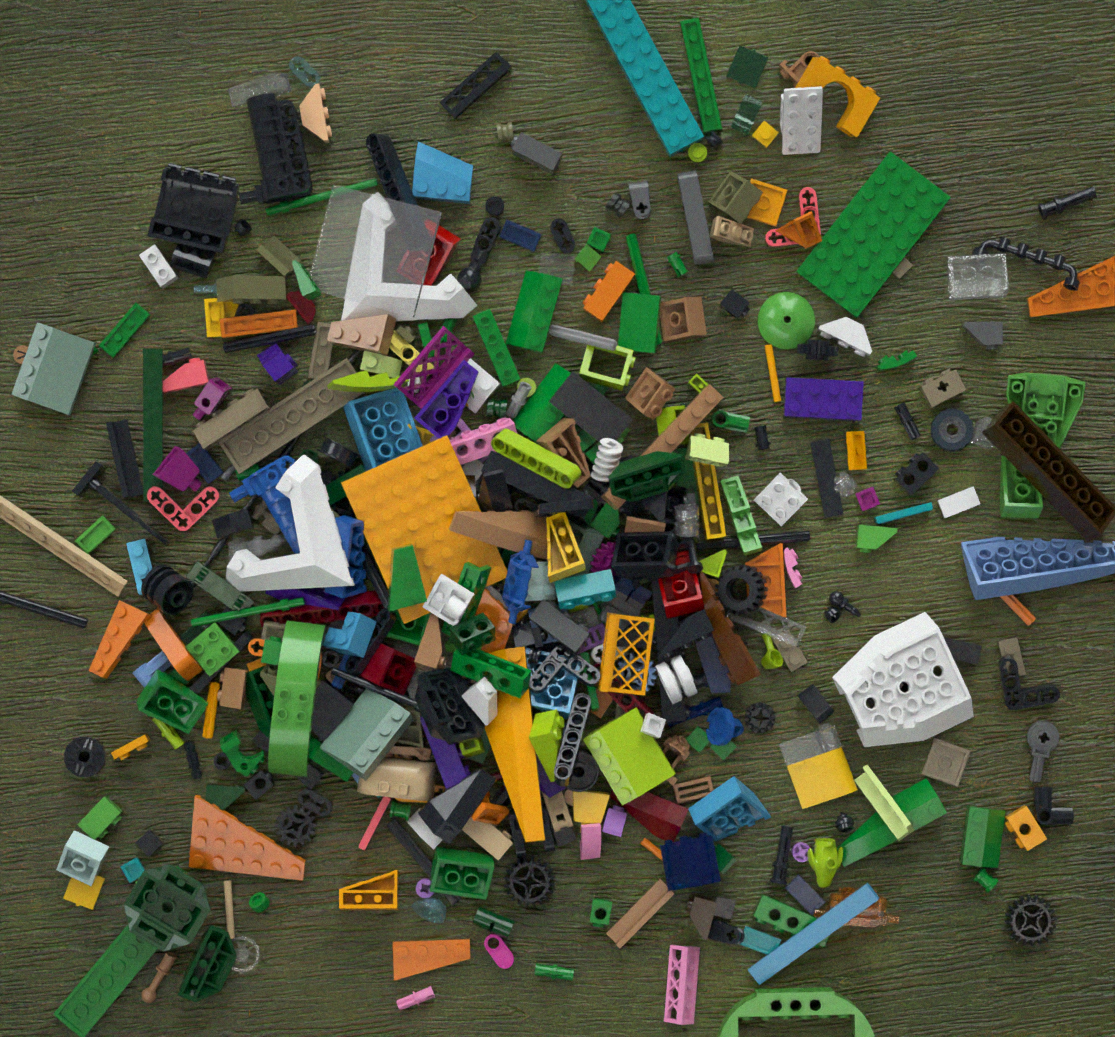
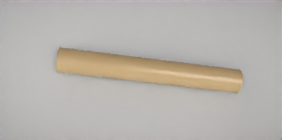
M231 880L224 881L226 927L230 938L233 939L235 938L232 883Z

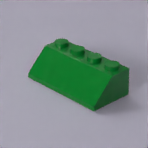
M525 271L506 340L507 345L543 354L563 278L545 273Z
M557 363L554 364L535 390V393L531 395L513 420L516 429L536 444H538L536 441L565 415L549 402L551 397L571 374V372Z

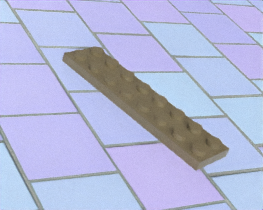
M347 358L218 442L239 474L335 413L349 401L365 393L328 389L327 385L332 380L357 373Z

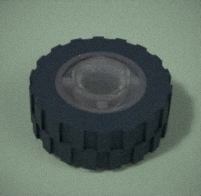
M946 409L940 412L934 418L931 425V437L934 443L945 451L954 452L961 450L972 439L974 431L972 420L963 411L957 409ZM949 425L956 426L957 434H948L947 427Z

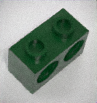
M481 613L450 627V640L458 651L464 655L495 641V626L484 613Z

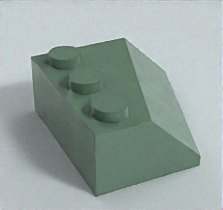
M567 516L586 567L584 571L565 577L570 578L589 573L592 566L590 562L594 560L592 554H597L596 548L600 547L604 535L591 526Z

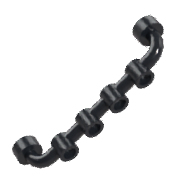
M1000 237L999 241L985 240L979 247H975L971 256L974 259L986 261L988 256L986 249L993 247L1003 253L1009 252L1019 258L1033 260L1037 264L1049 265L1055 270L1067 271L1070 277L1065 278L1063 286L1068 290L1077 291L1080 285V281L1077 280L1078 274L1076 269L1072 265L1065 263V257L1055 255L1054 259L1047 257L1048 253L1042 249H1037L1036 253L1028 251L1029 246L1024 243H1019L1015 247L1010 245L1011 240L1005 237Z

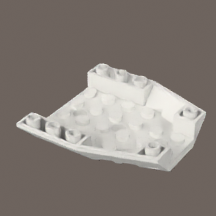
M926 612L875 635L832 677L839 694H845L860 727L857 729V733L864 747L924 741L974 717L972 698L939 627ZM935 666H939L942 669V674L939 677L933 673ZM901 682L908 684V691L905 693L900 690ZM868 698H872L875 702L872 709L866 706Z

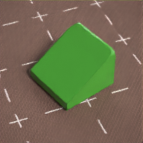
M586 244L575 258V261L590 272L601 256Z

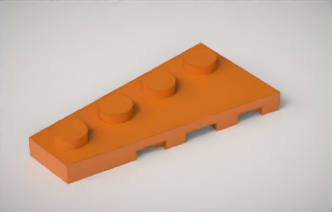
M119 600L89 671L107 679L121 660V654L124 650H128L133 637L140 633L142 630L141 626L152 615Z

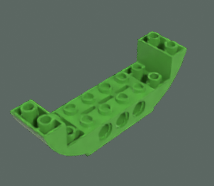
M832 987L755 989L754 993L741 999L729 1010L717 1033V1037H738V1017H741V1020H753V1017H761V1020H771L772 1016H779L780 1019H792V1016H799L800 1019H810L811 1015H817L819 1018H831L830 1015H838V1018H850L851 1014L852 1034L854 1037H875L860 1009L849 999L836 993ZM793 1000L799 1001L796 1007H791L790 1003ZM812 1000H818V1004L815 1007L809 1006ZM773 1001H780L778 1007H771V1003Z

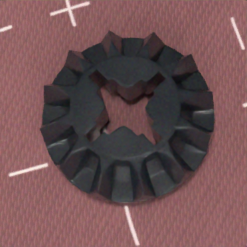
M758 702L752 704L745 712L747 727L756 733L769 731L775 723L774 710L766 703ZM760 709H762V715L768 719L762 720L759 726L758 720L752 718V716H757Z

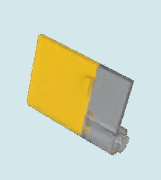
M829 722L819 725V730L779 744L802 809L858 790L835 726L830 725Z

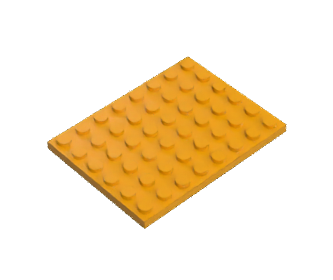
M447 435L341 482L356 518L364 521V536L388 590L390 585L392 548L412 544L414 547L426 598H428L441 574L458 583L466 562H470L479 568L485 565L492 567L485 587L506 578L507 569L497 546L449 530L455 511L481 512ZM424 603L397 609L403 624L426 615L430 611L423 608Z

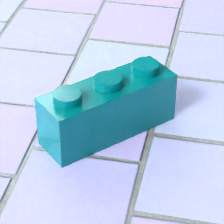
M611 569L554 581L560 609H572L582 604L587 606L597 601L607 602L617 597Z

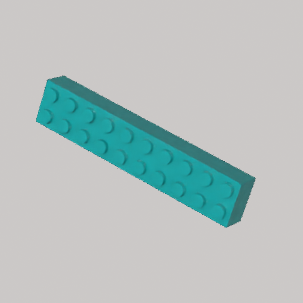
M585 0L668 156L672 157L703 140L704 135L631 0Z

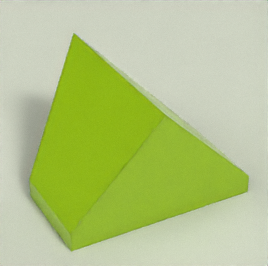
M726 549L698 561L703 564L701 572L719 578L727 554Z

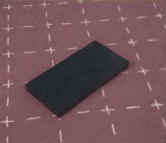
M573 371L549 400L553 406L568 418L574 419L578 426L599 443L603 438L617 440L633 420Z

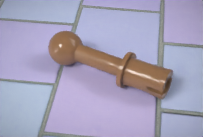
M166 952L161 963L156 966L158 971L149 988H145L141 993L144 1002L152 1003L157 997L156 990L164 975L170 974L169 970L177 958L175 954Z

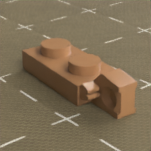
M394 745L385 757L400 754V758L411 759L412 755H416L420 761L430 760L431 748Z

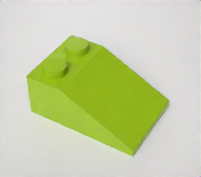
M557 709L535 714L529 739L550 782L555 781L554 768L562 744L563 728L565 725L564 719L559 715Z

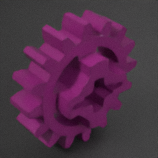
M607 542V545L601 544V549L596 548L597 554H592L594 560L590 562L593 565L590 572L594 573L611 569L614 579L616 573L612 568L614 555L612 552L615 550L616 543Z

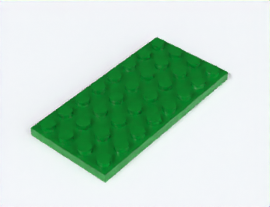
M890 151L826 232L822 241L816 245L801 264L796 273L855 318H858L951 197Z

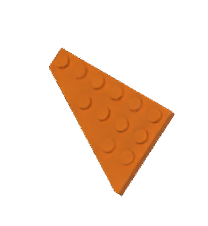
M195 795L189 867L304 880L305 859L294 855L289 849H284L277 845L271 838L258 833L251 826L248 827L238 821V818L200 798V795Z

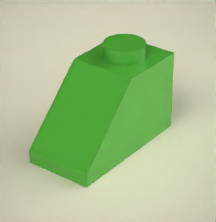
M857 525L855 548H860V552L871 553V550H876L896 534L898 528Z

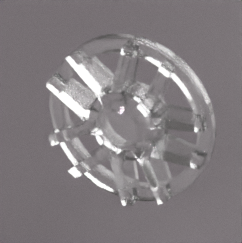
M245 936L233 938L231 941H236L239 947L237 949L234 947L237 955L235 959L237 961V968L232 966L231 969L240 973L252 970L260 958V950L257 943ZM239 939L246 940L243 946L239 942ZM248 941L252 943L249 949L245 947ZM255 946L257 953L250 952V950ZM253 955L257 957L256 960L253 961L249 959V956ZM247 961L253 963L249 968H247ZM240 962H244V969H239Z

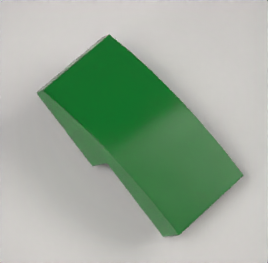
M906 350L898 356L899 361L893 355L890 358L886 355L878 361L879 366L876 369L884 371L897 368L910 362L917 355L913 350L910 353Z

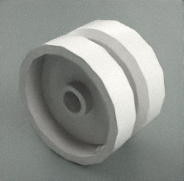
M681 655L671 658L670 663L673 671L670 670L665 662L655 666L672 704L682 700L681 688L687 697L698 693L688 666L685 665Z

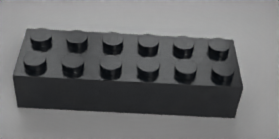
M492 450L481 470L482 473L502 469L508 488L541 504L593 499L594 509L565 512L567 516L588 526L599 507L592 493L586 490L580 492L576 489L575 485H572L570 488H563Z

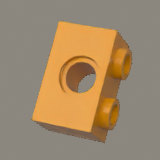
M1023 805L1005 816L1007 820L1005 825L1010 833L1014 831L1017 836L1015 841L1020 849L1024 848L1026 851H1029L1047 839L1027 806ZM1022 824L1029 826V831L1026 834L1020 833V826Z

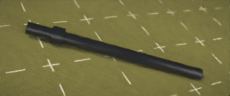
M336 667L331 672L332 675L413 707L415 711L420 712L416 701Z

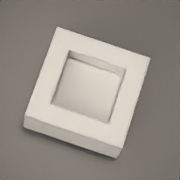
M647 713L640 732L658 739L661 737L666 720Z

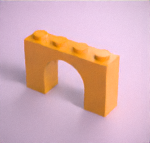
M823 56L813 57L795 88L821 86L823 89L825 85L831 82L840 84L847 93L848 104L836 128L850 137H858L880 97L875 95L876 91L870 87L865 88L860 85L861 81L853 76L850 78L845 75L846 71L842 68L830 65L831 61Z

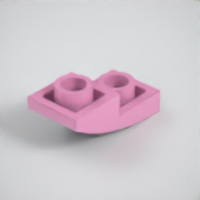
M787 547L783 550L785 569L793 587L797 588L802 584L800 580L803 579L797 569H792V567L798 564L796 561L798 556L793 549L789 550Z
M600 823L581 825L580 859L600 858Z

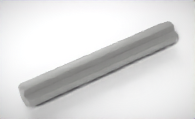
M554 324L549 329L551 336L614 351L617 346V342L614 339Z

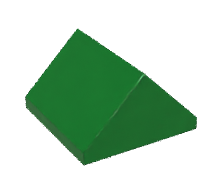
M393 610L396 614V621L386 636L420 646L431 612L403 624L398 610Z

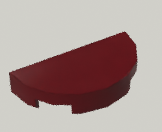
M299 291L286 294L288 301L309 325L314 320L316 313L313 300L306 299Z

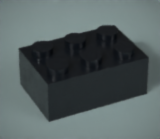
M673 531L617 533L612 568L618 578L674 577L679 542Z

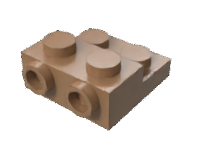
M646 367L625 399L642 414L654 420L655 417L662 413V407L666 401L671 400L675 388Z

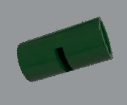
M479 906L472 924L508 939L514 920Z

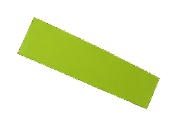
M365 370L332 380L327 387L328 389L345 392L384 391L396 388L393 384L400 376L389 379L387 372L370 377L368 371ZM409 379L406 380V381L401 385V387L404 386L407 382H409Z

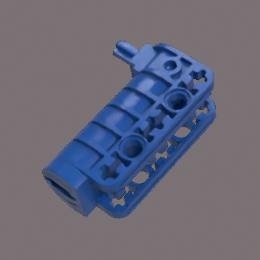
M283 456L242 481L243 485L229 492L234 502L249 494L251 497L256 494L262 497L293 553L298 554L300 549L291 501L276 489L280 479L288 470L284 468L286 462L292 463L290 464L291 467L296 460L290 456Z

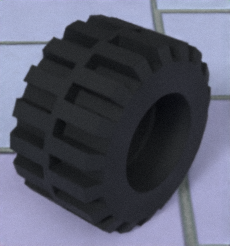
M747 565L730 567L728 570H724L721 573L722 576H719L717 579L719 584L715 585V588L718 589V592L715 593L716 597L719 596L720 603L724 605L723 608L729 610L730 613L745 614L758 609V606L763 605L764 602L762 600L767 597L765 591H768V587L764 586V583H767L766 579H762L763 574L757 572V569L754 567L751 568ZM739 578L744 579L750 588L749 596L745 601L737 599L733 592L734 583Z

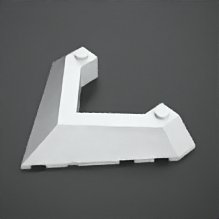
M379 192L374 194L363 204L341 321L384 314L396 318V321L464 318L477 307V304L452 274H449L437 286L385 283L388 233L398 224L388 201Z
M302 455L284 473L276 486V489L291 501L300 553L260 560L247 549L236 551L227 566L226 581L240 592L354 586L353 578L349 574L346 554L342 549V541L334 513L331 511L328 502L329 496L326 486L323 485L320 475V466L306 455Z

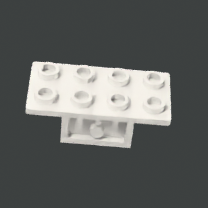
M821 86L784 89V94H781L780 129L782 133L783 155L820 152L823 97Z

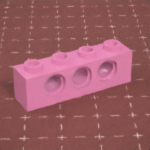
M501 418L496 423L490 425L483 424L478 429L466 430L461 435L448 437L460 465L488 456L491 450L496 452L491 446L493 436L503 429H509L517 433L515 423L510 418ZM478 439H482V442L480 444L475 445V442ZM460 445H464V448L462 450L457 451V448Z

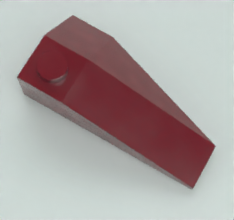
M613 789L609 796L654 836L670 843H674L688 812L687 807L648 791L624 805L620 803Z

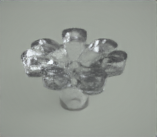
M841 472L840 477L834 478V482L838 484L834 489L836 492L841 491V497L850 496L854 493L853 488L857 487V483L853 480L851 474Z

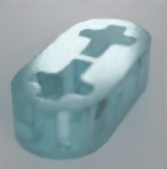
M296 56L290 60V70L307 87L313 88L315 84L320 83L318 72L302 57ZM295 61L297 63H299L300 61L302 62L301 66L304 69L303 72L298 68L293 69L295 67V65L293 64ZM308 73L310 76L316 75V82L308 83V78L305 74Z

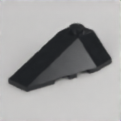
M502 469L483 473L480 494L477 496V504L481 512H515Z
M478 769L463 778L459 784L452 788L448 787L444 793L437 797L430 798L418 812V815L434 835L450 844L463 829L496 781V778L484 770Z

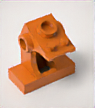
M488 791L471 817L476 822L498 825L510 811L506 806L491 804L489 801L490 792Z

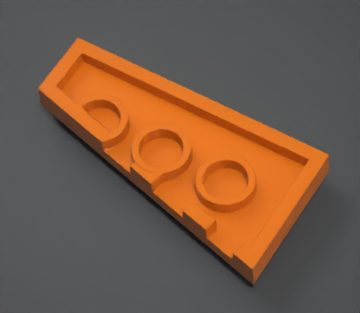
M470 939L393 941L394 981L470 959Z

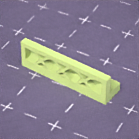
M865 765L863 767L865 773L854 781L897 840L900 841L912 833L914 828L870 767Z

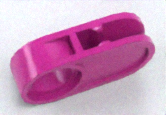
M489 934L484 941L486 950L500 968L507 969L511 967L514 962L512 952L499 935ZM490 938L498 939L499 945L497 948L489 947L488 940Z

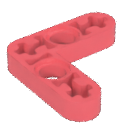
M805 187L799 193L800 214L802 216L805 211L812 210L815 213V221L821 235L817 195L813 188ZM805 191L813 195L809 201L810 204L814 203V207L807 206L803 208V205L807 204L806 198L802 197V195H805ZM777 229L768 231L765 236V241L770 247L799 245L794 241H790L785 236L786 243H782V239H777L776 243H773L772 240L768 239L772 233H775V236H782L775 231Z
M153 486L147 491V498L179 531H187L217 502L219 493L215 487L208 486L184 509L158 486ZM152 491H160L159 496L162 500H164V497L167 498L160 507L157 505L160 503L158 499H151ZM207 491H214L213 495L215 498L213 500L209 498L206 501L209 505L205 507L203 502L198 499L202 497L204 500L207 497ZM168 503L173 504L175 507V511L172 514L164 512V506ZM198 503L202 506V511L199 514H194L191 511L193 504ZM178 510L181 512L178 514L179 517L182 519L187 518V526H179L180 522L176 517L174 520L171 519L177 514Z

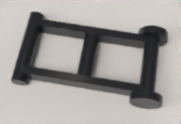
M693 533L686 534L682 538L683 541L679 542L678 550L688 548L690 562L675 566L674 574L684 571L697 574L703 570V564L698 562L695 544L698 542V536ZM664 577L632 578L633 588H639L640 584Z

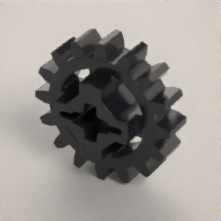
M807 340V344H797V354H804L806 359L828 361L829 356H838L839 347L829 346L830 341Z
M297 804L294 805V809L287 806V812L281 810L282 817H276L280 821V823L275 824V827L280 829L276 834H282L280 840L286 839L288 846L291 842H294L295 847H297L298 842L305 845V839L310 841L311 837L309 835H315L316 833L312 830V828L317 827V824L312 823L316 817H310L311 810L305 812L304 806L301 809H298ZM295 813H300L306 818L301 819ZM288 816L289 822L287 826L283 827L284 820ZM294 820L296 823L304 822L303 824H301V826L298 827V831L296 828L288 829L289 827H291V825L294 824ZM309 824L308 831L304 835V826ZM286 833H293L297 838H292Z

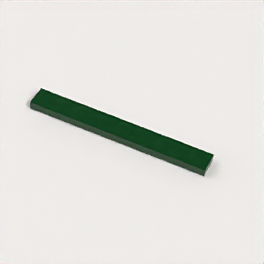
M143 348V501L149 502L147 491L151 487L158 486L163 489V481L152 475L163 462V348ZM160 491L151 492V499L156 498L160 502H163V500L159 496Z

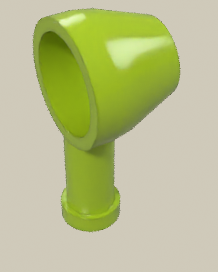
M771 633L762 635L767 649V653L761 659V664L765 669H775L783 664L781 653L774 649Z

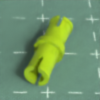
M156 718L152 719L162 732L161 735L167 738L174 750L185 743L174 730L175 727Z

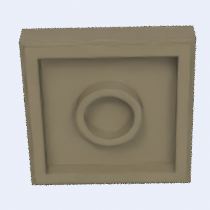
M934 738L921 774L958 787L971 751Z

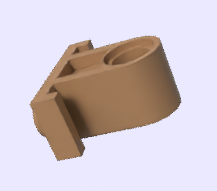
M813 51L806 52L790 68L786 66L788 62L784 60L779 65V73L786 80L789 78L794 83L793 87L795 88L807 68L805 60L807 58L819 57V55Z

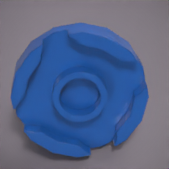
M714 708L707 718V722H710L709 729H706L708 740L713 745L724 746L730 742L732 737H737L744 731L741 721L734 718L731 711L727 708Z

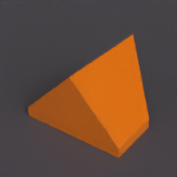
M812 211L775 230L805 249L822 241Z

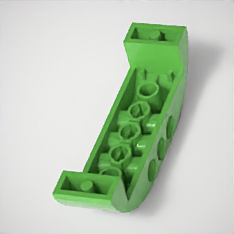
M290 620L286 622L278 663L268 754L269 773L308 777L309 746L320 654L324 643L326 625Z

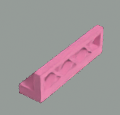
M670 945L664 1022L680 1025L694 1024L700 947ZM676 950H682L679 961L676 958ZM676 969H678L680 973V977L678 980H676V978L674 977V972ZM675 988L678 991V998L676 1000L673 997V990ZM673 1008L677 1011L676 1019L671 1018V1010Z

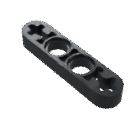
M387 608L380 610L374 619L376 625L364 658L361 657L359 659V657L350 655L345 665L347 672L355 676L363 672L396 621L395 612L388 611ZM376 630H378V635L376 638H374V633Z

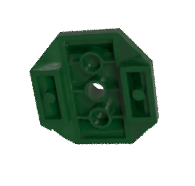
M171 864L144 870L124 903L129 931L162 951L191 944L211 911L204 883ZM166 901L171 902L173 905V910L170 912L163 908V904Z

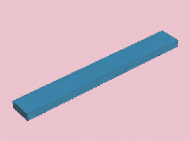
M866 883L749 967L748 971L759 985L878 901L879 896Z

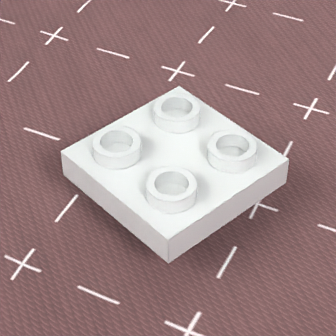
M779 473L754 501L782 526L808 498L800 492L801 488L797 482L787 479Z
M441 574L423 608L454 626L460 622L475 594Z

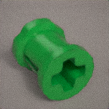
M393 800L389 817H402L408 821L412 804H400Z
M983 867L974 876L973 881L981 884L988 893L997 884L998 879L990 876Z

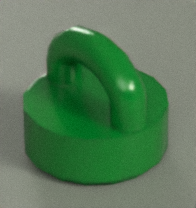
M263 892L254 894L249 900V906L256 913L265 911L270 904V900Z

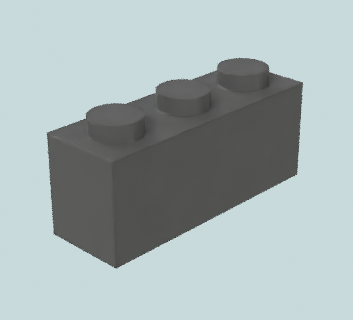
M543 599L529 617L530 621L577 654L590 637L589 629L581 623L578 625L572 621L573 617L564 611L562 614L558 611V606L551 600L546 602Z

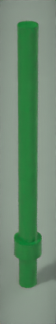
M376 178L294 201L287 202L286 200L279 202V205L265 208L267 216L279 212L286 213L290 212V209L378 186Z
M304 597L292 600L287 598L277 603L191 619V625L194 627L281 609L286 611L290 610L291 607L305 605Z

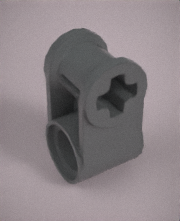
M648 181L629 183L634 214L639 219H646L651 213ZM641 205H643L644 208H647L644 210V213H641L640 210H638L640 209Z

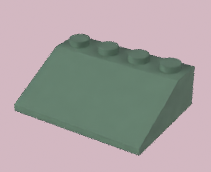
M37 322L11 395L71 415L96 343Z
M365 689L333 732L323 742L320 749L366 781L412 723V715L394 701L374 691Z

